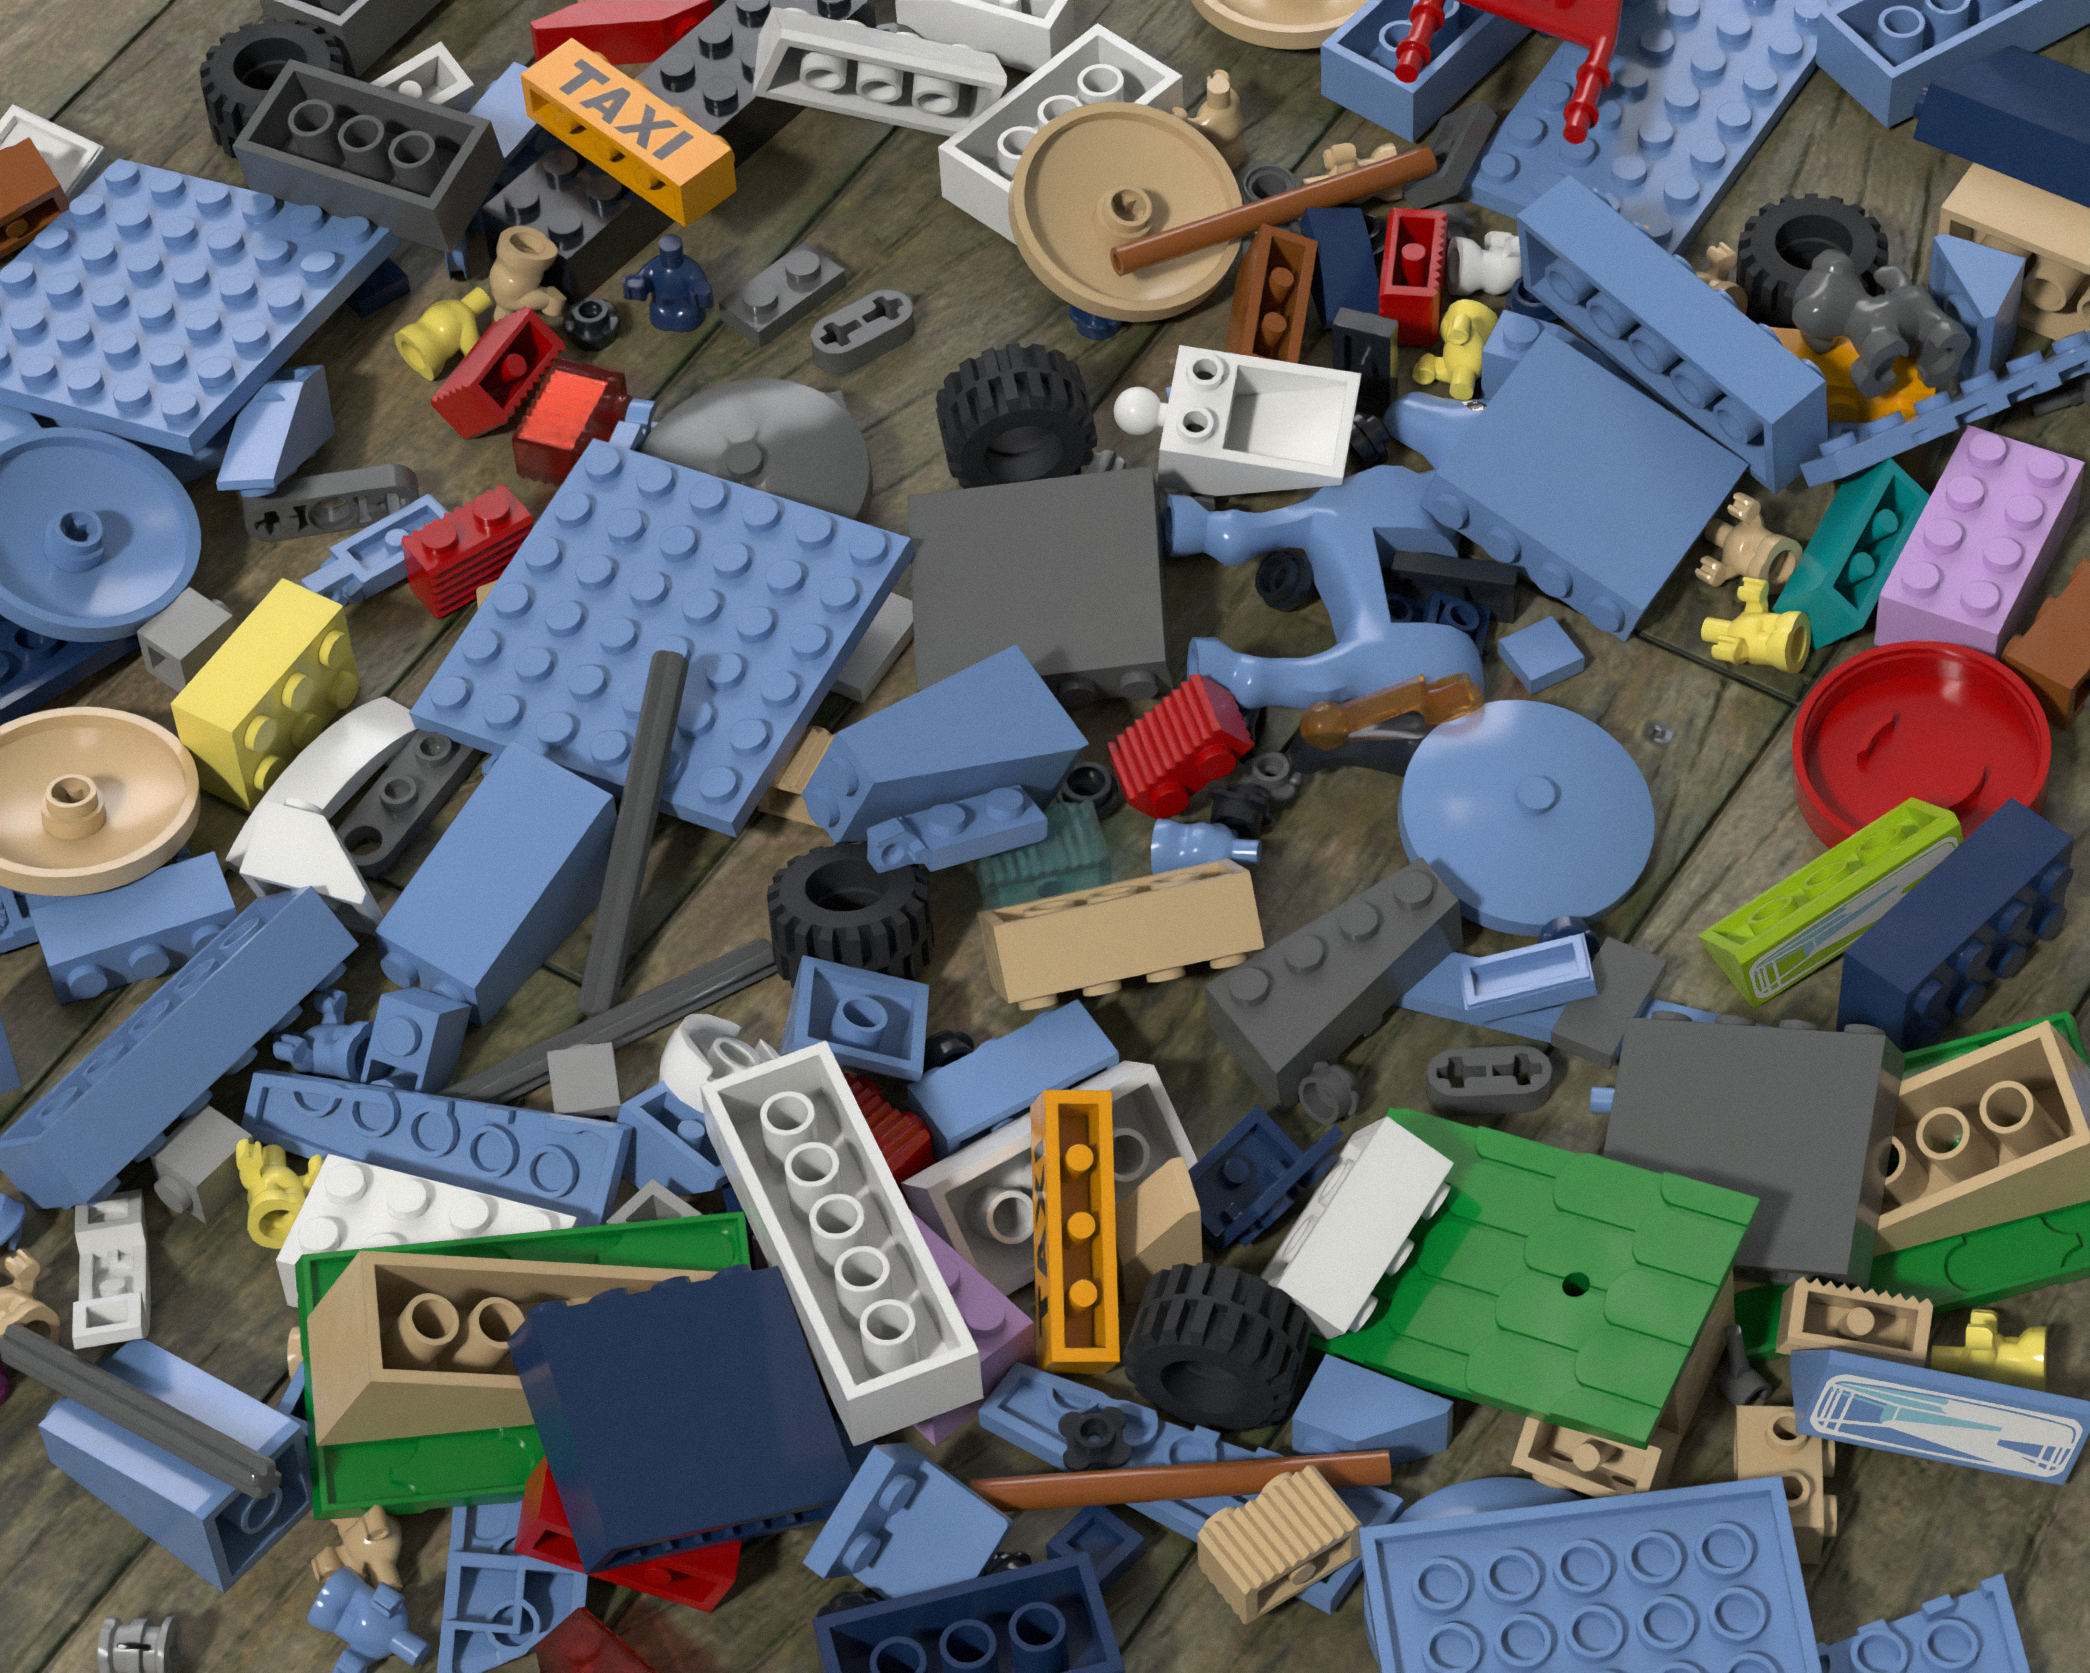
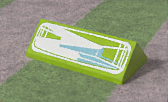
M1911 797L1701 932L1697 937L1706 951L1754 1010L1847 950L1964 841L1960 822L1954 812Z

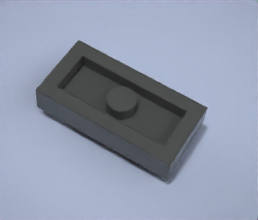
M1484 100L1442 116L1427 144L1436 159V173L1408 182L1402 192V195L1414 209H1421L1439 201L1441 203H1448L1458 197L1466 188V177L1478 154L1486 147L1488 142L1486 138L1498 117Z
M804 241L719 302L720 318L761 349L846 287L845 270Z

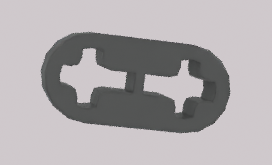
M879 290L821 319L814 325L811 331L812 355L816 366L824 372L844 374L903 345L914 333L913 304L910 298L897 290Z
M1530 1046L1473 1047L1444 1050L1432 1058L1427 1068L1426 1094L1429 1103L1436 1110L1446 1115L1526 1113L1535 1111L1545 1105L1551 1094L1552 1066L1550 1060L1542 1051ZM1527 1073L1530 1084L1517 1085L1514 1074ZM1461 1076L1464 1087L1451 1088L1448 1077Z

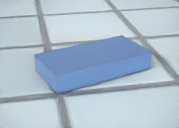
M1584 933L1456 963L1465 1011L1470 1026L1598 995Z

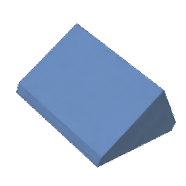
M1941 234L1933 238L1928 293L1935 300L1937 306L1948 317L1960 323L1972 339L1971 346L1962 357L1957 374L1961 381H1964L1981 373L1994 370L1997 377L2015 343L2026 258L1948 234Z
M803 955L799 964L779 1055L784 1056L827 1041L842 1070L901 1084L918 1083L921 1080L924 1066L929 985Z

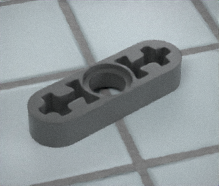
M385 464L283 480L277 485V490L271 494L243 498L245 528L249 535L257 540L275 542L369 527L420 498L417 477L410 468L404 465ZM397 492L396 494L386 495L387 493ZM365 496V500H359L358 497ZM337 497L346 500L343 505L335 508H322L316 505L319 501L326 498ZM304 505L305 509L298 510L297 506Z

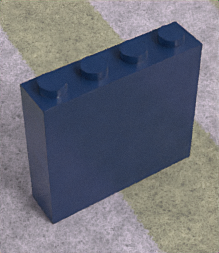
M2010 45L1931 82L1930 85H1926L1921 90L1913 110V117L1918 119L1913 139L2090 208V74Z
M740 1264L719 1271L711 1279L692 1283L689 1276H677L656 1284L650 1291L630 1294L627 1288H614L594 1296L588 1303L567 1306L566 1301L562 1299L548 1301L530 1309L526 1313L527 1319L507 1340L586 1575L827 1522L854 1479L778 1266L752 1271L750 1265Z

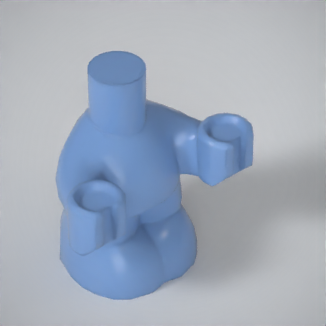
M1157 819L1151 843L1152 874L1227 858L1239 865L1259 866L1262 845L1260 840L1238 839L1237 830L1230 829L1223 823L1208 824L1199 822L1183 824L1174 820Z
M325 988L321 990L323 992L321 995L317 994L313 999L315 1010L322 1013L320 1025L313 1026L305 1032L284 1028L275 1033L272 1041L273 1054L279 1060L290 1062L298 1072H311L321 1078H338L342 1081L360 1083L374 1023L356 1021L350 1026L345 1025L344 1012L348 1002L347 994L340 990Z
M349 1566L340 1568L327 1580L307 1616L308 1624L321 1631L334 1633L340 1639L350 1644L348 1649L341 1653L331 1673H366L368 1666L391 1654H395L414 1668L418 1667L429 1653L431 1644L409 1630V1617L404 1603L405 1597L385 1582H381L376 1590L373 1589L358 1572Z

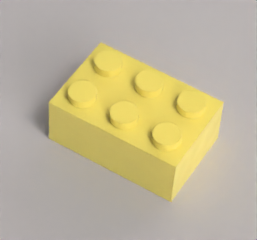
M282 578L171 702L180 743L190 752L198 771L199 788L251 812L284 770L321 734L323 728L336 713L351 704L360 687L343 605Z

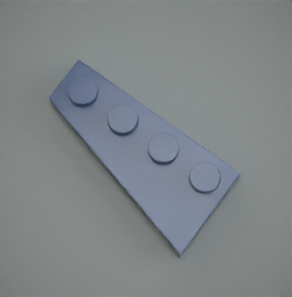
M2003 1573L1980 1581L1979 1589L1951 1599L1950 1595L1946 1594L1922 1603L1921 1611L1886 1624L1884 1619H1880L1857 1628L1856 1636L1830 1646L1823 1642L1816 1644L1822 1673H2030Z

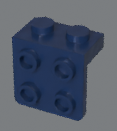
M1257 1104L1188 1170L1201 1210L1202 1239L1216 1254L1221 1252L1235 1238L1245 1248L1264 1229H1267L1295 1202L1294 1199L1308 1186H1311L1339 1159L1330 1148L1344 1133L1334 1125L1303 1152Z

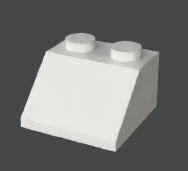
M286 798L284 805L263 800L239 871L257 897L311 885L345 928L375 936L374 931L384 919V916L350 853L334 831L335 828L329 824L325 816L321 815L322 809L312 803L295 798Z

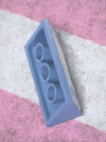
M1831 1349L1791 1351L1789 1367L1796 1433L2061 1486H2064L2090 1434V1401Z

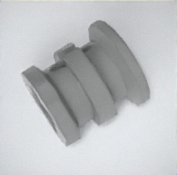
M106 1617L100 1629L98 1639L97 1662L99 1673H177L180 1665L182 1645L181 1628L177 1617H166L161 1626H153L151 1619L134 1618L130 1625H125L120 1617Z

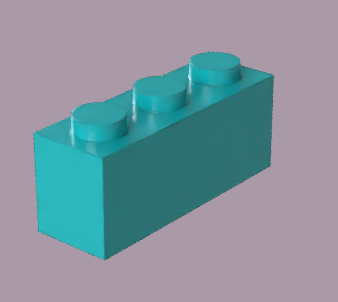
M1891 458L1844 480L1772 610L1778 614L1788 611L1806 613L1811 627L1810 646L1814 650L1862 629L1931 496Z

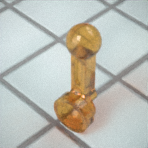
M1467 672L1451 674L1429 684L1426 683L1422 673L1406 681L1342 704L1327 700L1315 702L1303 712L1300 719V732L1303 739L1314 749L1331 751L1340 747L1348 738L1349 733L1412 710L1420 712L1427 724H1440L1476 711L1485 704L1486 700L1480 683L1472 681Z

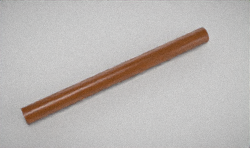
M1423 146L1111 248V263L1115 272L1120 277L1258 232L1262 223L1274 227L1301 218L1306 208H1331L1435 174L1437 170L1436 159L1432 150L1428 146Z
M1389 1450L970 1479V1489L1001 1512L1260 1494L1264 1486L1274 1477L1285 1472H1291L1294 1475L1295 1472H1302L1307 1465H1314L1333 1489L1391 1485V1466Z

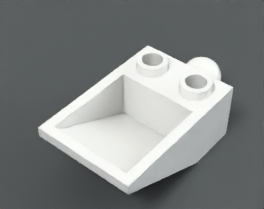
M1179 345L1169 402H1160L1158 396L1145 387H1131L1118 396L1114 404V418L1124 432L1136 436L1148 434L1156 427H1163L1157 486L1163 488L1224 496L1342 485L1361 373ZM1191 424V432L1185 428L1187 425Z

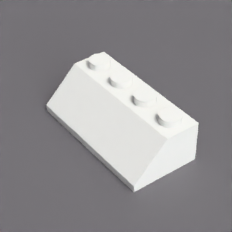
M772 7L758 38L753 95L952 137L999 100L1007 85V75L995 54L977 51L972 46L966 44L948 45L922 39L910 32L892 33L866 27L864 24L854 20L836 21L810 15L805 10L798 8L781 9Z
M1124 1060L1071 1089L1112 1090L1115 1205L1168 1160L1183 1156L1188 1170L1198 1161L1154 1065ZM1029 1112L900 1183L915 1215L1005 1296L1035 1280L1031 1117Z

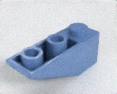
M324 365L279 368L239 409L216 481L218 491L240 490V494L243 497H259L271 494L277 490L278 484L287 476L295 474L297 468L305 460L317 455V450L336 434Z

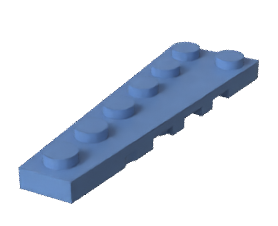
M2082 330L2052 342L2054 354L2045 358L2042 357L2040 350H2036L2006 362L2009 373L1999 378L1996 377L1994 370H1990L1959 383L1963 394L1950 399L1948 391L1944 390L1912 403L1916 414L1903 419L1899 410L1866 423L1869 435L1856 440L1854 432L1850 431L1818 444L1822 455L1800 464L1808 488L1843 478L1959 429V422L1962 425L2011 407V403L2044 393L2062 385L2061 382L2086 372L2090 373V330L2087 332Z
M268 1069L253 1073L241 1123V1128L250 1133L253 1140L268 1145H279L285 1151L311 1159L316 1154L321 1155L322 1160H325L328 1154L574 1216L577 1217L579 1227L606 1225V1221L611 1218L634 1128L615 1122Z
M1019 1362L1012 1366L978 1410L979 1425L1066 1473L1072 1471L1068 1470L1063 1463V1453L1067 1450L1066 1438L1058 1430L1060 1418L1070 1411H1076L1085 1415L1088 1413H1100L1104 1408L1110 1406L1119 1408L1126 1415L1127 1424L1122 1430L1125 1443L1130 1445L1132 1453L1130 1461L1125 1466L1116 1469L1284 1457V1455L1258 1447L1256 1453L1231 1445L1221 1441L1220 1433L1198 1425L1192 1431L1160 1420L1156 1410L1127 1400L1110 1398L1099 1390ZM1091 1436L1088 1441L1098 1442L1101 1441V1438L1099 1436ZM1372 1486L1333 1489L1362 1523V1527L1392 1524L1403 1513V1499ZM1259 1494L1126 1503L1125 1505L1197 1543V1534L1213 1514L1226 1507H1234L1235 1509L1237 1507H1244L1249 1500H1256ZM1361 1555L1294 1596L1331 1615L1363 1571Z

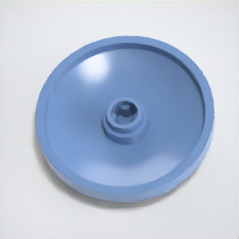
M52 427L37 429L15 435L0 442V614L23 628L55 639L74 642L112 641L137 634V630L161 613L183 591L191 586L201 550L199 519L187 491L174 474L158 459L121 438L83 428Z
M1500 700L1476 705L1449 717L1426 736L1413 754L1399 793L1397 807L1398 826L1401 841L1410 863L1423 857L1459 899L1461 916L1486 928L1507 934L1539 937L1542 928L1549 921L1562 916L1580 918L1588 926L1600 921L1619 907L1631 894L1642 875L1654 841L1655 817L1652 798L1640 769L1628 752L1608 732L1592 721L1565 708L1542 702Z

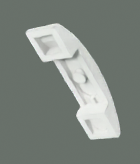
M384 696L356 708L320 734L284 770L258 803L225 859L227 868L240 874L239 871L263 800L284 805L286 798L304 800L322 809L321 815L325 816L327 821H329L383 764L389 767L419 729L414 727L409 715L410 710Z
M142 1189L112 1193L91 1207L87 1204L75 1205V1237L80 1259L79 1301L73 1302L72 1339L74 1348L78 1350L146 1338L150 1327L151 1285L147 1226Z

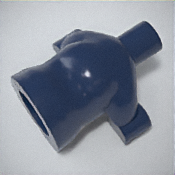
M668 234L659 240L660 254L643 265L637 274L627 275L623 279L624 299L646 301L648 294L651 292L649 304L651 324L656 329L662 331L691 332L696 330L705 320L706 308L713 307V291L701 266L691 257L684 254L682 239L678 235Z

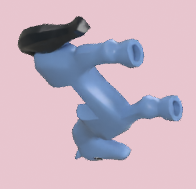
M1409 392L1389 406L1385 412L1383 424L1390 435L1422 454L1434 467L1433 470L1416 473L1403 466L1379 465L1343 478L1342 485L1324 486L1290 506L1263 513L1243 512L1235 509L1207 511L1190 496L1168 494L1164 505L1163 539L1165 551L1169 557H1187L1204 552L1225 566L1241 565L1257 555L1289 547L1303 548L1306 552V556L1312 566L1315 586L1330 615L1337 645L1325 652L1305 658H1263L1235 652L1217 637H1192L1187 656V681H1189L1190 675L1200 674L1229 690L1235 696L1234 701L1242 709L1284 706L1320 712L1337 707L1345 701L1350 702L1366 722L1339 728L1307 730L1298 733L1290 744L1291 761L1297 772L1313 774L1324 768L1346 765L1373 769L1404 777L1413 754L1434 728L1454 714L1484 703L1486 693L1484 666L1478 648L1470 636L1450 625L1391 623L1381 568H1392L1396 550L1414 553L1428 552L1438 556L1458 558L1459 542L1463 534L1442 525L1435 519L1433 514L1419 506L1437 470L1491 399L1460 400L1441 398L1423 392Z

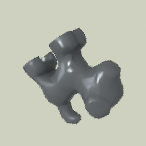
M1826 249L1813 259L1811 269L1802 277L1793 291L1792 320L1800 330L1801 337L1806 345L1819 355L1836 345L1839 338L1848 337L1857 354L1860 356L1850 366V379L1861 394L1874 398L1880 396L1893 386L1897 376L1891 367L1897 355L1910 356L1916 359L1918 379L1927 388L1943 385L1955 377L1959 371L1962 357L1971 346L1972 339L1960 323L1948 317L1937 306L1935 300L1923 285H1913L1909 275L1901 267L1886 265L1874 272L1875 282L1890 293L1872 297L1866 293L1859 279L1855 262L1842 251Z

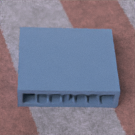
M1544 329L1437 470L1419 506L1433 514L1435 519L1442 525L1457 530L1484 548L1493 559L1508 565L1519 566V572L1535 582L1544 593L1559 598L1586 616L1598 629L1610 632L1623 642H1626L1703 535L1708 524L1716 517L1731 496L1749 464Z

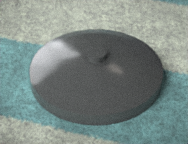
M753 378L728 382L704 390L670 411L650 432L639 450V453L861 523H864L870 508L873 493V470L868 449L859 427L848 412L835 400L812 387L782 379Z

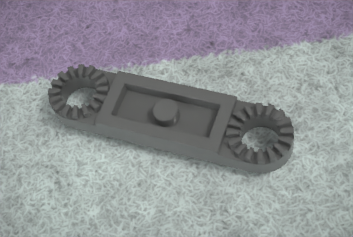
M420 729L336 830V834L349 853L351 845L353 847L357 845V840L363 843V838H366L367 842H371L373 838L375 843L380 842V848L372 854L358 856L350 853L364 881H367V877H372L375 880L380 873L385 876L389 872L388 868L394 867L395 860L398 859L407 845L411 846L478 764L483 751L452 741L448 736L435 731L426 732Z

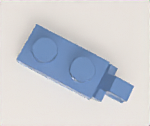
M426 494L329 548L330 557L320 565L321 569L302 579L301 585L312 592L343 605V607H345L348 601L351 604L362 602L363 599L370 598L408 576L401 544L403 535L412 536L413 530H422L424 524L434 521V518L443 519L444 513L449 512L432 495Z
M1020 784L1007 788H996L982 795L949 804H938L930 809L903 817H894L867 828V860L878 874L911 864H925L928 870L933 872L1043 841L1047 837L1048 818Z

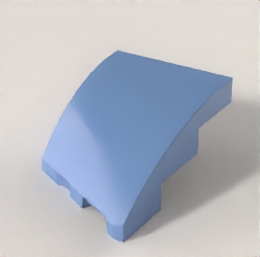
M523 1500L516 1503L453 1507L437 1673H482L583 1632L588 1575L514 1552Z

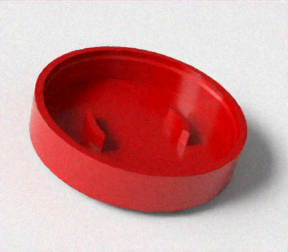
M1916 640L1886 644L1857 654L1839 664L1816 684L1803 703L1795 722L1792 741L1794 793L1803 818L1813 833L1829 849H1832L1911 797L1954 812L1960 822L1963 839L1965 840L2011 797L2036 814L2041 815L2048 796L2051 737L2045 713L2038 699L2024 681L2008 667L1996 659L1968 647L1946 642Z

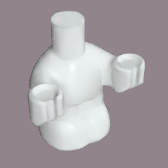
M1491 231L1485 235V250H1483L1472 239L1454 236L1449 244L1446 264V279L1450 294L1469 295L1481 289L1494 296L1511 291L1514 282L1523 276L1519 237L1512 236V233Z

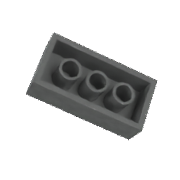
M289 59L232 146L249 188L252 191L272 195L274 198L299 206L316 205L321 208L322 213L343 219L351 216H362L369 221L370 225L391 229L394 236L447 253L452 252L506 166L490 120Z

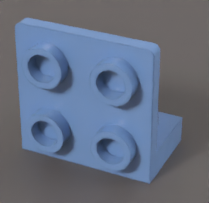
M908 1442L874 1445L802 1563L823 1579L853 1575L883 1599L890 1600L983 1576L988 1565L1011 1531L1013 1521Z

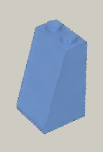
M1017 644L837 732L803 790L801 797L806 802L807 811L812 820L819 827L826 830L834 843L849 841L850 844L867 841V828L894 817H903L930 809L938 804H949L988 793L996 788H1007L1020 784L1038 808L1042 810L1050 805L1087 749L1089 743Z
M513 740L504 749L374 931L381 959L380 966L385 975L402 988L415 986L472 1005L468 1020L483 1028L599 905L617 822L614 796Z
M146 1339L128 1341L118 1351H113L106 1355L97 1366L274 1460L276 1470L282 1475L279 1487L272 1488L267 1498H252L67 1396L55 1402L49 1409L45 1419L38 1425L49 1460L225 1594L313 1508V1486L311 1485L309 1453L302 1427L291 1418Z

